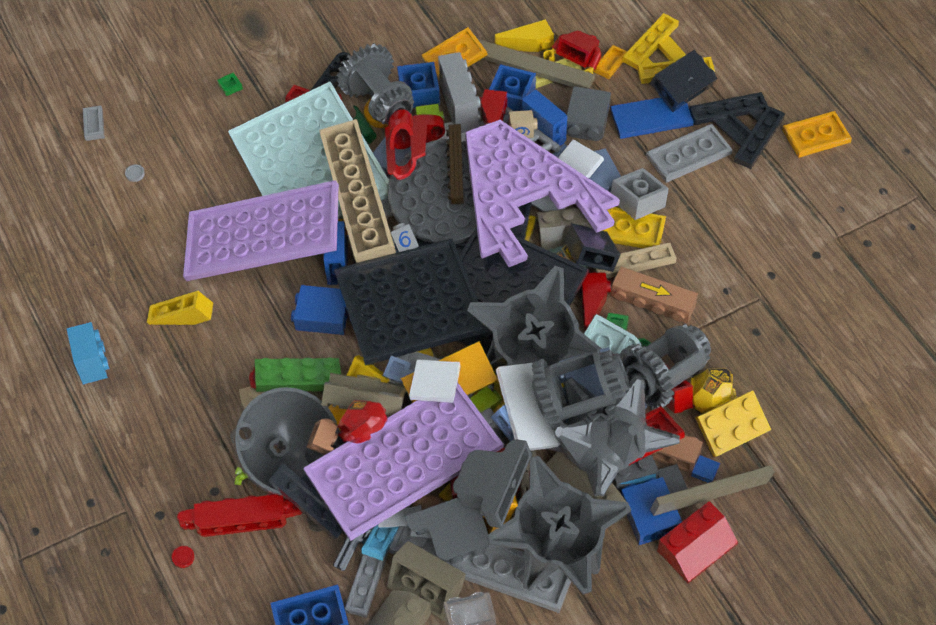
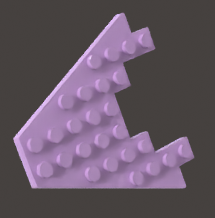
M498 120L466 132L465 139L481 258L499 252L508 267L526 261L528 255L510 228L524 223L525 218L518 209L519 206L545 196L551 198L558 210L576 203L596 233L614 225L615 221L607 210L618 206L619 198L503 121Z

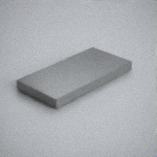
M710 124L646 152V157L667 183L731 155L732 148L713 124Z

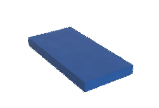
M661 97L610 106V112L620 139L690 127L694 124L687 103L672 112Z

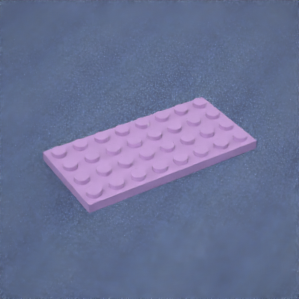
M334 180L189 212L184 279L190 281L337 251L339 184Z
M458 383L453 403L417 400L388 417L387 423L380 431L370 434V440L358 444L348 441L303 468L305 474L350 541L458 476L461 472L462 463L470 452L474 450L497 452L503 448L502 441Z

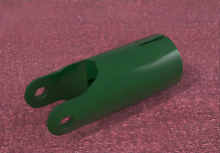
M353 105L356 111V116L353 120L357 119L362 136L367 144H371L375 141L377 134L360 109Z

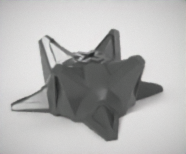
M554 266L534 290H526L508 298L504 303L470 302L467 310L493 332V341L487 354L492 367L527 364L544 359L547 365L550 366L565 359L602 349L579 330L578 327L580 325L574 313L564 301V269L558 266Z
M635 376L629 382L630 389L625 391L626 396L616 399L617 403L569 418L565 425L558 427L555 431V435L561 445L546 448L564 453L566 458L576 464L579 469L586 471L594 496H604L617 473L626 469L636 459L642 458L646 452L680 444L679 435L647 425L645 418L644 379ZM573 378L564 381L568 406L581 402L580 396L588 395L589 399L597 397Z
M539 456L531 457L529 490L517 502L518 506L510 520L503 524L502 528H497L487 535L488 543L495 546L522 549L525 552L523 588L528 591L559 569L582 594L590 593L592 591L591 574H598L601 567L605 530L631 512V508L628 502L593 499L588 493L572 487L569 483L561 482Z

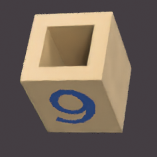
M532 110L509 112V126L527 138H534V130H537L538 127L537 118H533Z

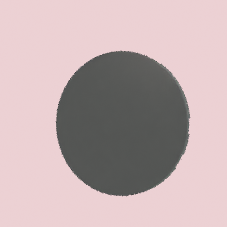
M449 139L431 141L426 143L425 156L416 159V166L411 175L402 180L396 179L393 175L390 176L388 186L389 206L398 224H409L416 238L429 243L453 238L455 244L463 243L470 239L477 227L466 141H462L464 204L452 205L451 200H448V192H450L448 182H450V178H448L447 171H450V168H447V160H449V157H447V150H449L447 140ZM411 151L397 164L398 166H404L409 162L412 156Z

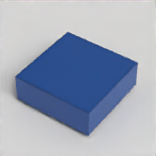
M700 455L691 476L707 483L713 482L720 463Z

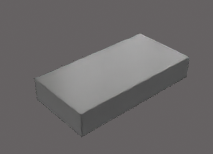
M102 106L83 108L85 140L105 138Z

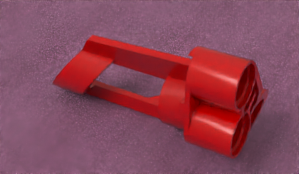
M404 109L397 110L390 116L389 126L385 128L387 173L399 180L411 175L416 166V159L425 156L426 143L436 141L444 136L445 124L441 116L425 114L412 116L409 111ZM411 146V159L406 165L398 166L395 159V148L407 149Z

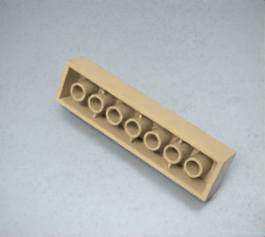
M357 119L319 130L333 181L336 180L339 184L338 200L356 263L396 253Z

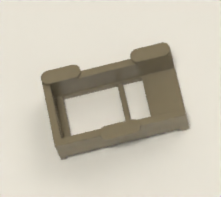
M330 373L329 382L324 384L321 405L327 406L329 403L333 404V407L339 405V408L348 409L354 400L379 402L386 409V416L390 417L403 409L406 388L401 385L380 382L381 379L365 375L352 377Z

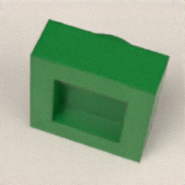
M234 72L217 79L218 85L226 97L243 89L241 82Z
M608 313V321L627 331L629 316Z

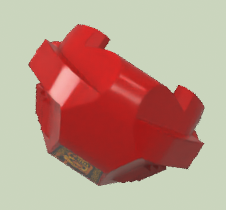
M354 400L338 424L337 428H340L338 436L344 442L349 441L356 444L370 440V434L380 431L387 423L386 409L379 402Z

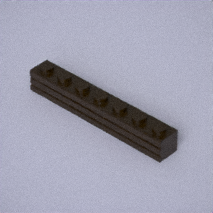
M449 124V129H446V136L449 137V140H447V147H449V150H447V157H449L447 168H450V171H447L448 178H450V182H448V189H450L448 200H451V205L464 204L461 124Z

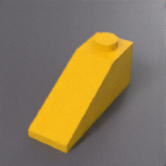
M545 19L495 34V44L517 51L539 52L551 48L554 44V33Z
M195 291L156 303L149 307L147 323L149 325H196L211 320L213 302L200 291Z

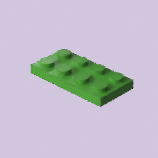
M339 358L255 359L256 392H266L284 387L297 388L303 391H324V384L329 382L330 373L341 374Z

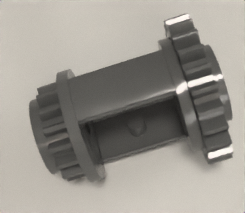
M373 43L371 47L367 44L365 49L360 46L359 51L356 52L354 50L352 56H347V61H342L344 66L338 68L341 72L337 74L339 77L337 82L341 90L346 95L349 94L350 97L355 96L356 98L359 95L364 97L370 94L372 98L369 103V113L374 120L382 124L387 123L388 125L390 116L397 110L404 109L411 113L414 104L411 88L405 82H390L388 80L389 74H392L390 69L394 68L392 65L394 60L391 53L385 46L382 47L381 44L377 46Z
M683 324L682 326H672L663 336L648 346L641 347L640 344H632L623 349L619 356L624 365L628 382L635 376L644 379L645 403L647 407L650 406L651 410H653L654 408L664 407L669 404L673 399L672 395H674L672 389L691 375L698 374L705 368L707 361L710 359L711 347L706 335L699 328ZM666 354L675 364L670 369L667 368L661 359Z
M600 350L592 351L550 366L547 365L544 359L532 362L534 395L542 415L546 416L549 425H551L554 431L558 427L565 425V421L568 418L617 403L616 399L626 396L625 391L630 389L622 360L618 353L613 354L611 350L602 353ZM595 364L604 394L589 399L588 395L580 396L581 402L567 406L558 376Z

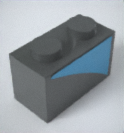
M652 454L617 473L612 483L620 494L621 489H624L627 485H638L650 478L658 479L659 471Z

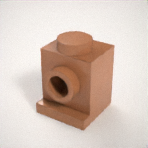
M321 419L316 422L306 447L323 455L333 451L334 448L331 446L334 445L338 436L335 433L338 427L336 422L330 419Z

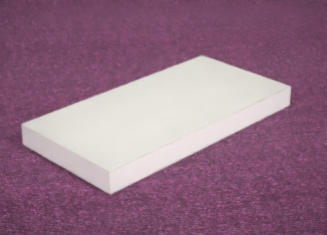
M572 140L558 157L587 178L591 177L604 160L601 155L575 140ZM549 196L532 201V206L542 212L558 210Z
M532 363L498 367L496 372L514 439L526 440L530 451L561 445L555 435V431L549 425L548 419L542 415L538 407L532 386V380H534Z

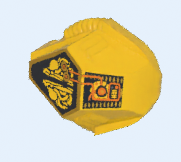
M726 368L706 369L701 374L693 378L691 377L690 384L693 385V404L695 409L701 413H706L737 397L736 390L732 388L733 374Z

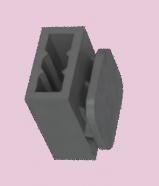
M573 87L567 112V134L570 137L599 141L604 137L611 92Z

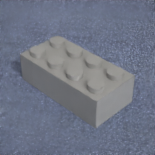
M460 52L438 56L439 84L452 123L461 124V133L478 128V122H481L478 108L481 107L479 96H475L476 88L475 84H471L472 77L470 71L467 72L466 59H462Z

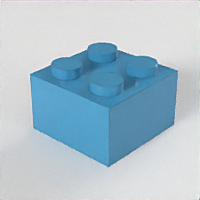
M92 322L67 328L73 362L82 383L87 384L108 378L106 370L110 368L107 357L104 354L106 350L99 330H94Z

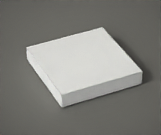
M417 360L409 394L410 400L453 403L461 368L460 362Z

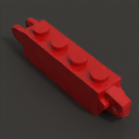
M269 493L265 496L257 497L249 495L240 499L225 498L222 501H202L201 503L194 504V509L178 512L177 520L182 529H197L200 536L208 537L283 528L287 523L286 518L301 515L302 511L287 498H284L283 495Z

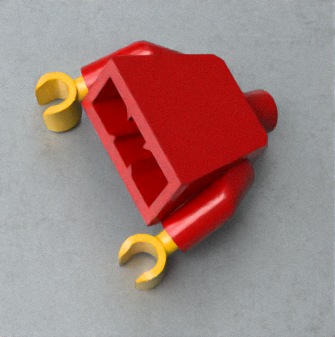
M578 30L569 34H561L551 46L552 49L546 50L543 53V57L546 60L549 58V61L555 62L554 54L556 53L584 68L588 67L584 71L593 74V70H596L601 60L600 41L596 36L588 35Z

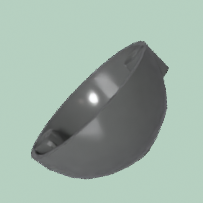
M275 388L257 396L244 409L236 428L230 434V438L234 444L238 464L244 474L256 486L269 493L282 495L267 482L282 463L299 477L306 475L304 467L324 456L306 447L316 422L321 419H330L336 422L329 408L321 405L322 401L307 391L297 388ZM337 428L335 432L338 434L340 432L339 428ZM239 430L244 431L246 440L240 437ZM338 436L334 445L331 446L334 450L339 447Z

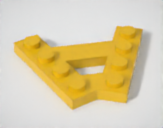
M665 13L659 17L622 58V62L638 70L641 84L650 83L655 74L686 55L669 36L678 27L679 21ZM659 48L669 61L653 63L649 57ZM703 57L707 66L715 72L712 58Z

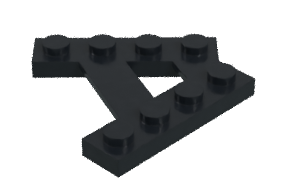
M762 92L694 105L689 108L695 125L714 122L741 147L734 157V162L749 169H752L785 117L784 112L768 106ZM750 115L757 123L751 131L737 117Z
M338 436V444H339V447H340L341 445L345 444L346 442H348V441H345V442H344V441L340 438V436ZM282 463L267 482L333 539H337L343 532V529L319 493H317L307 475L299 477Z

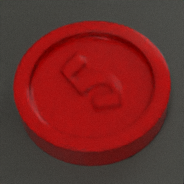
M180 546L172 553V561L179 568L189 567L194 562V552L188 546Z

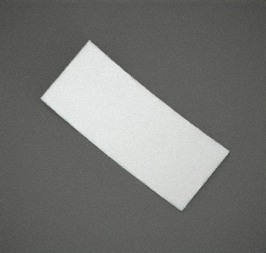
M421 505L402 509L379 523L378 527L408 525L405 516L421 511Z

